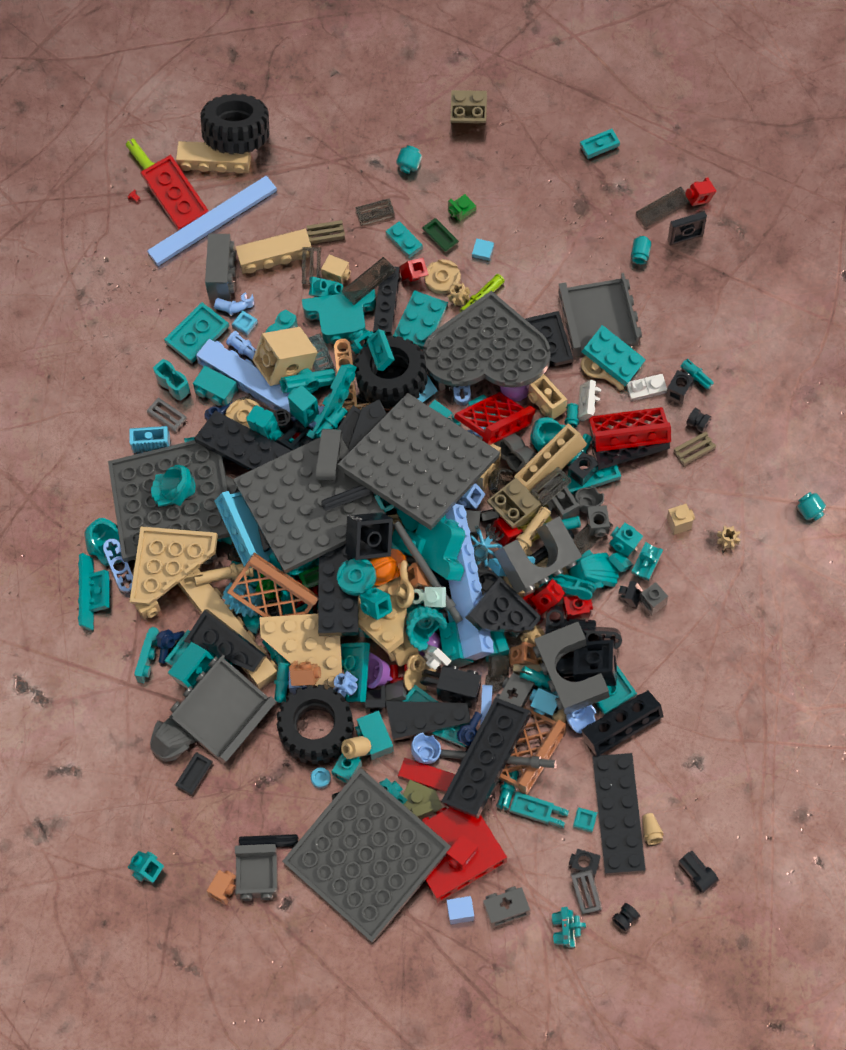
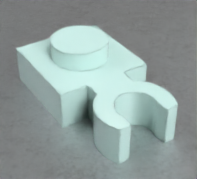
M425 587V591L414 589V593L419 594V599L413 600L414 604L424 602V607H446V587Z

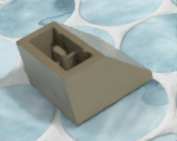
M451 90L450 123H486L487 91Z
M517 478L513 479L487 500V503L512 529L530 523L541 507V503Z

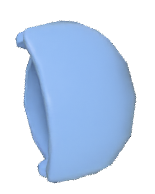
M592 705L569 713L566 715L567 722L576 733H582L581 730L596 721L594 717L596 710Z
M424 733L416 735L411 744L413 758L422 764L436 762L441 753L440 743L433 735L426 736Z

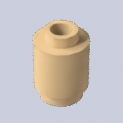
M363 736L345 739L342 742L341 750L347 759L365 756L371 750V742Z

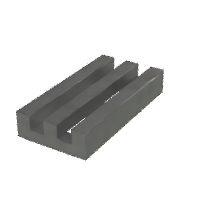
M159 397L147 409V414L175 433L188 420L185 415ZM158 404L161 405L162 407H164L165 409H167L169 412H171L172 414H174L175 416H177L178 418H180V420L178 421L177 419H175L174 417H172L170 414H168L167 412H165L164 410H162L161 408H159L157 405H158ZM153 410L157 411L158 413H160L161 415H163L165 418H167L168 420H170L171 422H173V423L176 424V425L174 426L172 423H170L169 421H167L166 419H164L163 417H161L159 414H157V413L154 412Z
M592 869L572 873L571 877L582 914L602 910L603 907ZM585 876L589 878L596 906L593 905ZM581 877L589 908L585 906L577 878Z

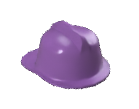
M369 652L367 687L373 689L385 685L387 681H391L393 678L390 676L389 665Z

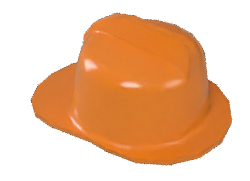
M391 548V556L367 559L376 570L374 585H383L400 577L398 564L403 560L407 561L406 556L401 551Z

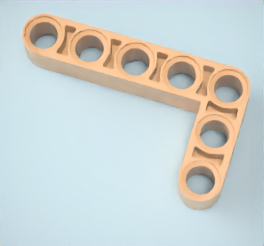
M346 339L337 340L334 344V352L338 373L341 365H353L350 342ZM353 380L349 387V395L346 398L352 400L350 402L344 401L342 406L348 412L353 405L361 410L363 407L371 404H357L355 380ZM390 407V409L384 408V410L390 411L393 407Z

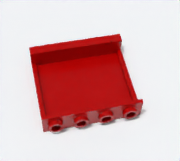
M444 807L438 810L434 817H427L422 820L451 846L461 834L478 846V852L463 870L459 867L457 869L452 867L447 862V856H445L425 881L437 903L507 862L506 854L481 814L479 818H475L451 807Z

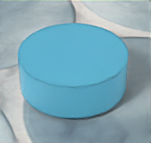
M320 767L313 770L311 773L313 786L323 789L330 784L331 776L327 769Z

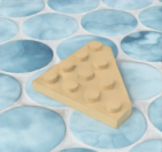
M140 527L130 603L142 605L154 603L216 553L218 534L213 532Z
M400 577L383 585H374L372 587L390 594L393 612L378 620L362 612L359 595L358 627L388 654L404 642L405 636L404 628L406 626L407 608H400L397 605L395 594L400 583Z
M318 614L259 617L260 637L291 664L294 661H298V665L301 662L318 664L321 668V678H319L315 685L317 687L318 684L324 685L326 690L329 687H335L334 679L339 673H342L340 636H319Z

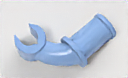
M245 292L241 295L240 302H230L217 298L214 307L216 310L228 312L229 315H233L246 308L253 307L254 297L252 294L251 298L247 299Z

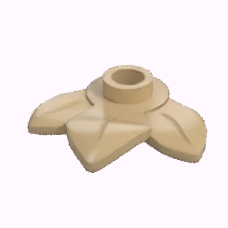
M419 654L411 655L407 661L408 669L404 674V685L407 690H411L414 685H417L422 690H426L427 686L420 683V679L423 677V670L436 672V669H431L425 664L427 660Z

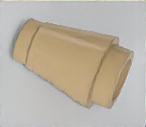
M647 813L643 815L644 840L647 841L648 845L661 843L664 834L654 814Z

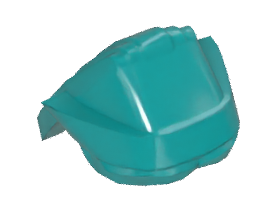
M550 417L537 419L531 431L530 442L539 452L566 425L559 424V422Z
M174 465L168 468L164 474L155 475V480L151 487L153 500H155L159 507L171 504L181 506L185 499L195 493L196 484L194 477L191 475L190 470L183 465Z
M98 518L84 531L86 548L89 555H96L104 566H108L103 545L108 539H116L120 543L118 526L108 519ZM112 543L109 544L107 551L111 550L113 557H109L110 560L121 556V554L116 555L115 548L117 546H113Z
M590 550L582 554V557L576 560L577 565L571 567L569 571L570 576L594 582L597 588H601L604 585L614 587L617 584V579H619L618 573L620 572L609 561L608 553L593 554Z

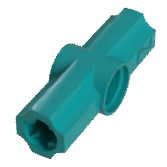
M306 368L297 375L281 377V391L289 393L294 388L303 385L310 393H313L319 387L332 385L336 377L335 371L327 369L312 372Z

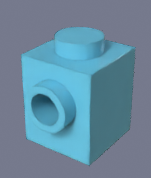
M540 686L538 690L533 689L529 700L532 701L533 711L541 715L545 713L553 715L557 707L555 699L558 697L556 693Z

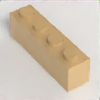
M178 142L176 161L182 170L249 173L251 152H244V154L220 153L218 150L211 149L204 142Z
M306 229L236 246L242 274L253 273L264 268L269 269L275 265L288 264L291 261L304 260L313 256Z
M567 424L514 477L535 496L543 489V484L552 480L587 443L577 430L570 424Z

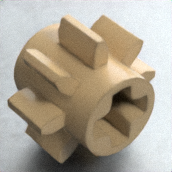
M464 283L454 284L448 289L450 294L447 297L450 302H453L454 306H462L470 300L469 294L471 292L468 287H465Z
M723 526V532L718 531L717 536L719 539L717 544H721L723 550L726 548L734 550V544H740V539L738 538L740 531L736 532L734 526L731 528Z
M537 625L530 632L523 633L520 639L522 642L525 641L535 645L534 639L545 635L543 628Z

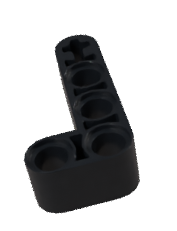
M554 605L547 610L545 634L568 626L564 625V612L561 607ZM558 612L561 616L559 619L553 620L550 618V614ZM580 626L586 642H591L588 636L595 633L599 636L596 641H602V634L605 635L604 640H610L612 635H615V648L617 649L622 644L621 632L617 628Z

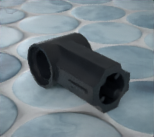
M693 851L685 854L678 862L692 878V883L702 894L719 881L715 872L710 867H706Z

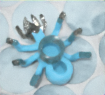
M490 523L485 528L486 539H483L481 529L478 526H475L480 542L470 535L471 540L475 543L472 545L475 562L478 566L481 561H484L485 569H489L487 566L488 553L496 558L493 551L488 548L503 547L501 544H490L504 537V534L500 535V530L494 533L496 527L490 528Z

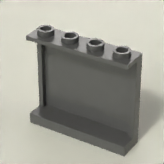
M621 273L620 279L568 288L566 282L559 284L558 294L573 357L584 355L581 351L602 325L628 346L639 345V338H642L641 328L637 327L636 324L638 316L637 312L633 311L632 308L634 300L633 296L629 295L630 283L628 279H625L624 273Z
M221 655L219 658L215 656L208 664L210 666L209 670L206 673L202 671L195 679L198 683L193 688L191 686L188 687L183 693L185 698L180 703L177 701L170 708L172 713L169 715L175 723L222 763L231 757L277 702L273 697L265 695L224 659V655Z

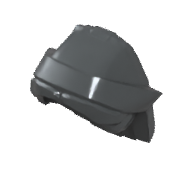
M168 718L165 722L157 720L150 741V749L160 760L165 762L173 761L179 758L189 748L190 744L197 741L171 718Z

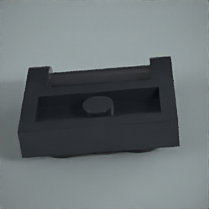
M296 420L291 425V428L274 442L293 451L318 438L312 439L308 437L309 429L312 431L313 429L308 426L305 428ZM301 432L292 443L288 442L296 433Z

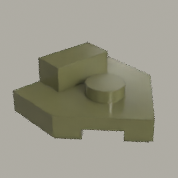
M409 780L403 793L407 799L404 805L417 817L423 819L436 814L438 810L443 808L436 790Z

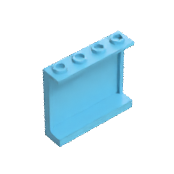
M229 491L222 492L216 498L215 503L243 566L246 565L254 552L270 563L269 556L272 550L263 551L258 525L240 492L230 494Z

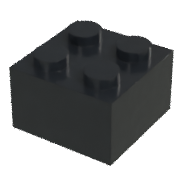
M383 512L348 515L345 553L355 560L391 556L393 518Z

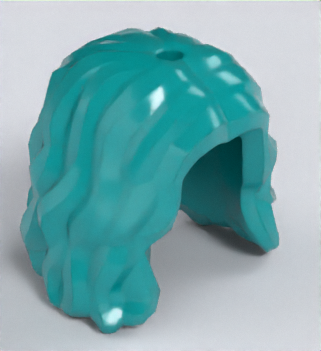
M419 606L413 609L406 619V634L410 644L417 648L418 651L426 650L429 637L433 635L435 630L439 627L442 629L447 628L446 618L436 609H431L430 607Z

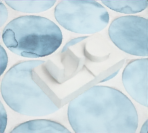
M663 374L630 381L626 385L631 401L667 393Z
M589 380L580 386L578 419L580 421H585L592 417L595 413L594 405L600 401V398L595 396V394L601 392L600 388L595 387L596 381Z
M428 645L426 650H421L425 653L424 658L427 660L425 664L431 669L435 670L441 664L448 666L451 662L437 647Z

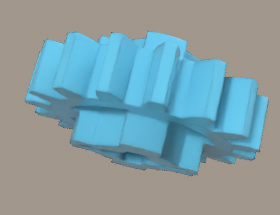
M230 582L223 592L222 598L225 599L224 603L230 605L229 609H234L236 614L242 613L243 617L246 614L249 617L253 615L258 616L257 612L227 593L233 584ZM245 583L237 585L233 591L239 595L247 594ZM248 585L249 592L254 593L256 589L253 590V587ZM262 595L250 596L253 605H264L263 599H261Z

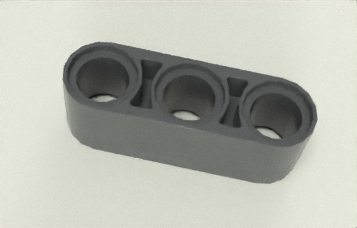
M322 429L316 468L317 480H337V466L340 461L342 430Z

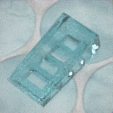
M321 334L309 337L308 339L316 350L322 349L315 358L313 364L315 370H335ZM325 356V358L316 361V359ZM328 362V365L319 368V365Z

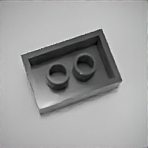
M208 234L205 285L209 300H216L217 298L231 300V293L235 291L233 277L236 275L234 261H236L237 254L235 242L231 241L230 234Z

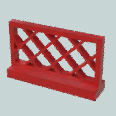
M498 392L455 413L454 418L482 436V441L492 445L531 425L536 409L531 405L524 408L501 392Z
M663 407L596 415L589 418L596 452L671 442V425L667 421ZM648 420V421H650L651 423H650V424H647V423H644V421ZM628 422V423H631V424H633V425L627 426V425H625V424ZM608 425H611V426H614V427H613L612 429H610V428H608L607 426H608Z

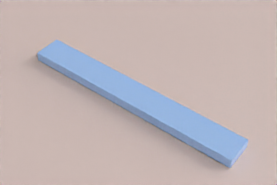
M264 176L147 250L149 256L157 266L161 265L277 191L276 186L267 176Z

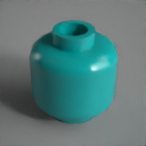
M409 145L401 148L396 160V164L400 167L399 170L407 174L410 171H417L422 159V155L419 153L420 150Z
M809 492L798 500L797 508L806 520L814 519L816 521L825 515L822 511L825 510L826 504L817 493L812 494Z

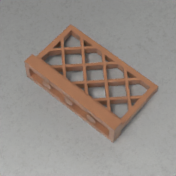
M255 552L227 591L228 594L263 617H271L268 615L267 607L278 605L280 616L308 614L319 599V595ZM250 566L257 570L258 578L247 580L246 571ZM261 580H272L275 589L263 591ZM259 581L261 591L250 593L248 583ZM246 584L247 594L239 595L233 591L237 585ZM287 590L290 592L291 600L280 602L278 591ZM276 592L277 602L266 604L264 594ZM262 594L264 605H253L250 596ZM303 601L308 606L305 611L296 612L294 602ZM292 603L294 613L282 615L281 604Z
M524 706L523 708L531 711V716H533L535 722L526 724L523 730L525 737L520 738L517 744L526 742L528 750L517 752L515 746V753L510 756L520 757L530 754L532 757L533 753H535L534 756L550 759L566 733V723L560 720L556 722ZM545 723L552 726L549 731L541 733L539 725ZM536 726L538 734L527 737L525 729ZM540 738L541 745L531 749L529 741ZM505 765V769H503L499 779L518 788L521 793L527 795L544 767L537 769L527 765H518L507 768V765ZM520 770L521 777L516 781L510 778L509 772Z

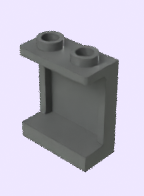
M276 844L235 846V895L237 899L240 898L241 901H251L252 898L272 900L273 897H278Z

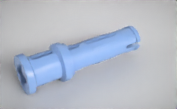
M237 331L232 332L226 344L237 349L240 355H246L253 360L256 349L252 346L251 341L243 339Z

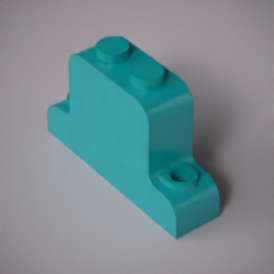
M375 289L302 299L304 316L309 320L318 319L320 321L322 339L325 343L335 344L339 339L350 341L349 339L353 337L352 334L359 329L366 330L364 313L376 308Z
M446 514L431 530L419 523L415 534L426 539L421 555L429 568L447 580L461 581L464 568L457 560V557L465 539L464 529L458 526V522L447 519Z

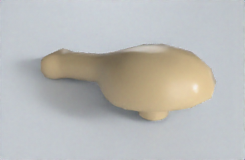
M587 356L582 358L580 365L585 374L592 378L606 379L620 391L624 389V385Z
M406 560L398 564L400 583L395 594L397 605L400 608L410 607L414 600V588L408 580V562Z

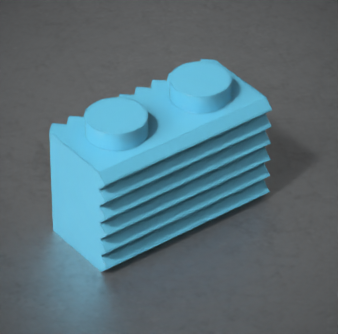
M167 426L129 429L130 446L134 454L136 452L139 454L140 452L143 453L170 446V434Z

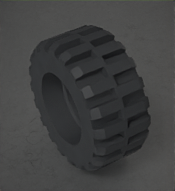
M234 93L215 97L212 101H208L201 110L202 139L211 149L218 150L220 153L244 154V152L249 153L254 149H259L265 144L270 134L268 108L261 100H256L254 96H247L246 94L237 95Z
M387 336V340L395 359L389 366L396 365L407 369L401 376L393 379H383L376 376L379 370H377L368 344L366 348L363 347L360 350L354 365L357 367L355 376L362 397H365V400L369 403L380 400L382 406L386 409L394 407L407 393L415 398H419V393L422 394L428 381L424 353L417 344L413 345V341L409 339L404 340L400 336H397V338Z
M318 684V688H313V685H307V689L302 690L300 687L296 689V694L290 693L286 697L287 702H282L280 705L281 711L277 713V730L284 749L290 752L293 758H300L303 763H307L308 760L312 761V764H318L320 760L327 763L330 762L329 758L334 757V759L338 758L342 742L345 739L352 738V732L354 731L352 712L348 702L344 700V696L340 693L336 694L335 689L331 687L326 690L324 685ZM323 710L329 713L334 719V727L331 732L320 739H308L300 735L297 730V722L308 711Z

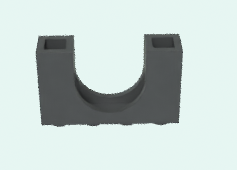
M560 516L536 529L548 552L546 567L534 565L526 556L518 540L493 552L516 593L522 590L525 593L535 588V583L538 582L541 585L547 582L549 575L552 574L555 577L561 574L563 567H566L568 570L577 565L576 560L582 557Z
M579 622L534 639L535 646L532 648L536 658H541V670L544 675L548 674L550 681H547L551 692L556 693L558 697L555 699L559 710L563 709L565 715L609 698V690L601 673L580 682H570L563 679L556 671L557 663L562 656L587 646L586 638Z

